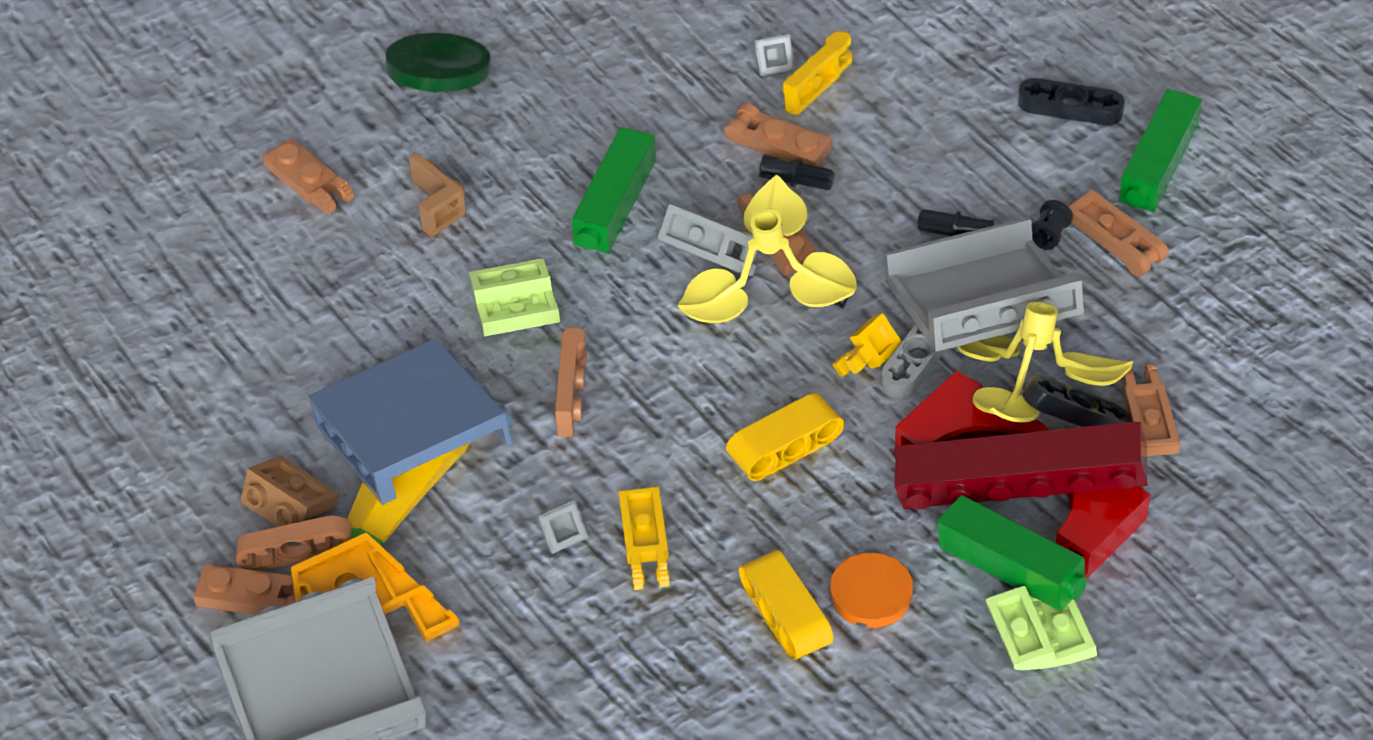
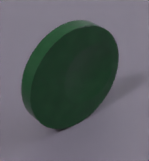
M448 33L415 34L401 38L387 48L385 53V70L392 80L412 89L429 92L459 91L474 87L488 77L490 73V53L481 43L464 36Z

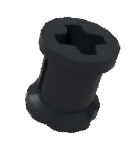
M1048 200L1043 203L1040 208L1039 219L1031 224L1032 240L1039 248L1052 250L1058 246L1061 239L1060 233L1073 221L1071 209L1063 202L1057 200Z

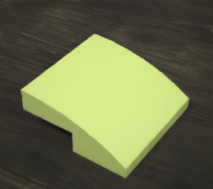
M544 258L469 272L472 292L484 337L560 322L559 309L552 292L550 275Z
M1025 585L985 599L1015 670L1056 667L1097 656L1095 643L1075 600H1072L1060 612L1030 596Z

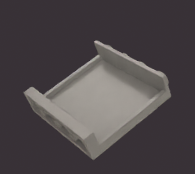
M1030 217L885 253L889 288L936 352L1018 331L1021 319H1024L1026 305L1030 302H1044L1058 309L1056 321L1084 314L1082 279L1077 273L1065 276L1059 273L1032 240Z
M374 577L365 580L361 578L350 579L342 583L338 589L323 594L322 592H311L301 597L296 603L284 607L280 605L270 606L261 610L257 616L242 621L240 619H231L221 623L216 630L210 631L212 648L245 740H390L426 727L424 706L420 696L416 698L377 597Z

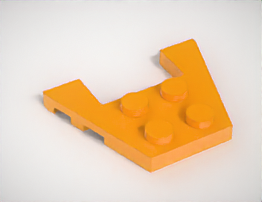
M367 533L291 567L295 603L301 597L311 592H322L323 594L338 589L342 583L350 579L361 578L365 580L374 577L376 594L384 615L403 606L406 607L424 642L459 626L458 617L450 609L447 611L434 599L433 593L424 585L420 586L404 571V567Z

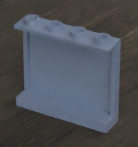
M436 338L308 395L319 430L382 505L397 498L391 478L484 435L494 432L507 447L513 445L509 432L513 422L504 405L498 406L494 402L489 389L486 386L480 387L472 371L468 367L463 368L459 364L455 353L451 349L446 350Z

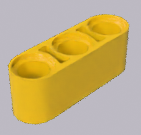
M811 393L735 433L726 445V452L750 480L759 481L830 444L843 431L844 420L820 394Z
M777 549L739 566V577L746 593L792 660L801 658L833 643V633L827 618L781 551Z

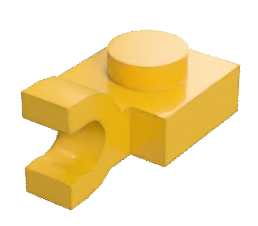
M883 313L875 314L849 337L855 348L839 357L832 366L840 377L845 376L849 371L857 374L866 364L870 369L880 367L893 355L902 341Z

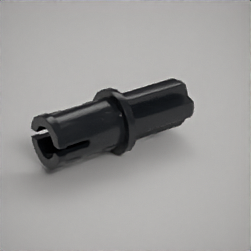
M764 154L760 162L759 178L772 179L778 175L784 182L790 183V186L794 188L799 184L830 190L834 182V172L831 169L803 164L802 159L799 158L793 161Z
M923 209L919 213L917 227L920 231L954 236L994 226V220L961 215L960 211H957L955 215Z

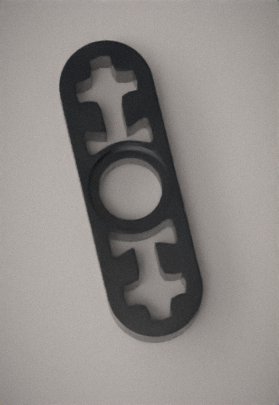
M1041 78L1026 79L1019 86L1018 105L1027 113L1105 126L1115 125L1123 118L1125 100L1119 92L1114 90ZM1074 98L1080 101V103L1077 105H1067L1062 100Z
M1041 375L1033 376L1023 392L1025 401L1036 410L1080 427L1132 422L1130 414L1119 405Z

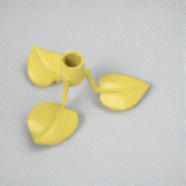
M776 175L755 194L745 210L744 225L748 233L753 235V239L748 241V252L739 280L736 281L735 276L724 269L713 268L701 272L687 286L682 299L678 303V308L690 318L705 323L727 322L739 316L748 305V296L741 288L747 282L756 250L764 254H774L783 249L793 269L798 271L790 279L791 293L798 302L809 307L828 306L852 296L857 290V282L848 265L830 253H811L806 257L803 265L796 260L789 247V241L784 236H791L797 233L805 225L808 216L807 208L803 200Z
M1030 302L1026 305L1024 319H1021L1020 327L1014 338L1000 335L957 346V349L968 357L993 362L1001 357L1010 359L1011 357L1018 356L1021 349L1020 341L1022 338L1024 339L1023 344L1026 346L1014 391L1010 392L1001 388L985 387L978 389L973 395V404L979 410L1013 422H1030L1035 420L1040 414V411L1029 405L1023 396L1020 395L1033 349L1044 350L1047 348V344L1053 342L1056 364L1060 367H1066L1065 374L1068 377L1098 386L1110 385L1119 381L1132 368L1133 361L1107 359L1076 352L1062 353L1060 344L1061 329L1055 328L1058 309L1044 302Z

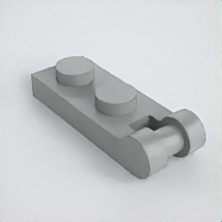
M669 204L658 236L660 241L739 273H742L747 256L748 241L753 239L751 233L677 204ZM735 243L743 245L739 258L732 255ZM758 250L755 251L749 276H754L757 267L754 261Z

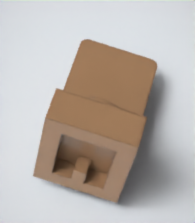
M414 152L409 156L411 178L413 182L430 194L424 201L419 203L422 231L432 238L466 215L465 192L457 180L448 178L438 169L434 162L426 160L417 152Z

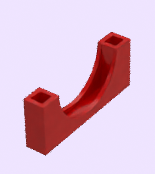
M955 371L896 425L894 452H896V446L1049 431V429L1036 419L1030 422H1013L979 410L973 404V395L978 389L984 387L978 381L969 379L959 371ZM1142 486L1133 487L1128 490L1109 489L1091 491L1086 494H1065L1069 503L1070 513L1064 524L1057 531L1056 544L1084 558L1086 579L1147 520L1151 494L1146 492Z

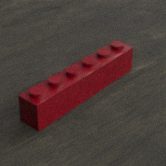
M1138 421L896 446L894 486L903 509H926L931 506L952 505L961 495L974 502H1004L1009 499L1025 497L1045 498L1050 495L1067 493L1086 494L1098 490H1128L1133 487L1148 486L1147 443L1141 422Z

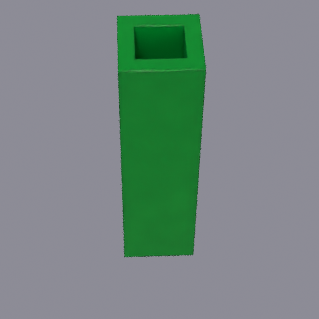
M1167 88L1122 175L1119 202L1155 213L1199 125L1202 98Z
M624 127L619 128L572 217L574 245L605 253L610 252L656 162L655 135Z
M963 495L937 520L941 549L1015 588L1025 585L1030 596L1060 612L1072 600H1077L1086 588L1087 579L1085 577L1084 558Z

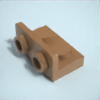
M280 455L247 469L241 503L276 527L309 520L335 508L339 493Z

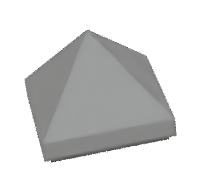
M790 34L754 40L760 76L795 70Z
M574 499L537 515L549 551L552 554L589 538Z

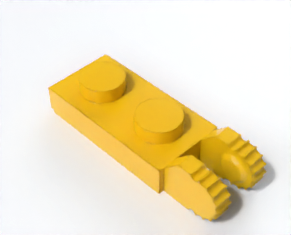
M847 31L834 32L831 36H828L825 39V45L817 53L810 56L807 62L794 74L787 77L783 83L786 112L795 116L799 115L840 77V74L848 65H851L852 53L847 49L851 45V35Z
M659 486L618 491L627 564H631L634 590L643 589V584L645 583L644 571L641 569V563L656 561V578L659 586H669L667 560H669Z

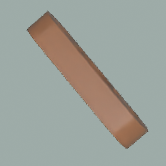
M325 516L246 533L237 540L236 563L242 569L255 571L300 563L351 540L352 525L343 517ZM287 542H299V543H303V544H302V545H287V544H285V543H287Z

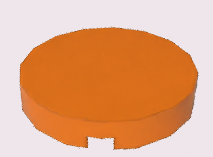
M882 553L858 554L849 557L839 564L831 576L830 600L835 611L847 622L855 625L856 622L867 624V628H880L894 624L905 616L910 608L913 580L908 569L895 558Z

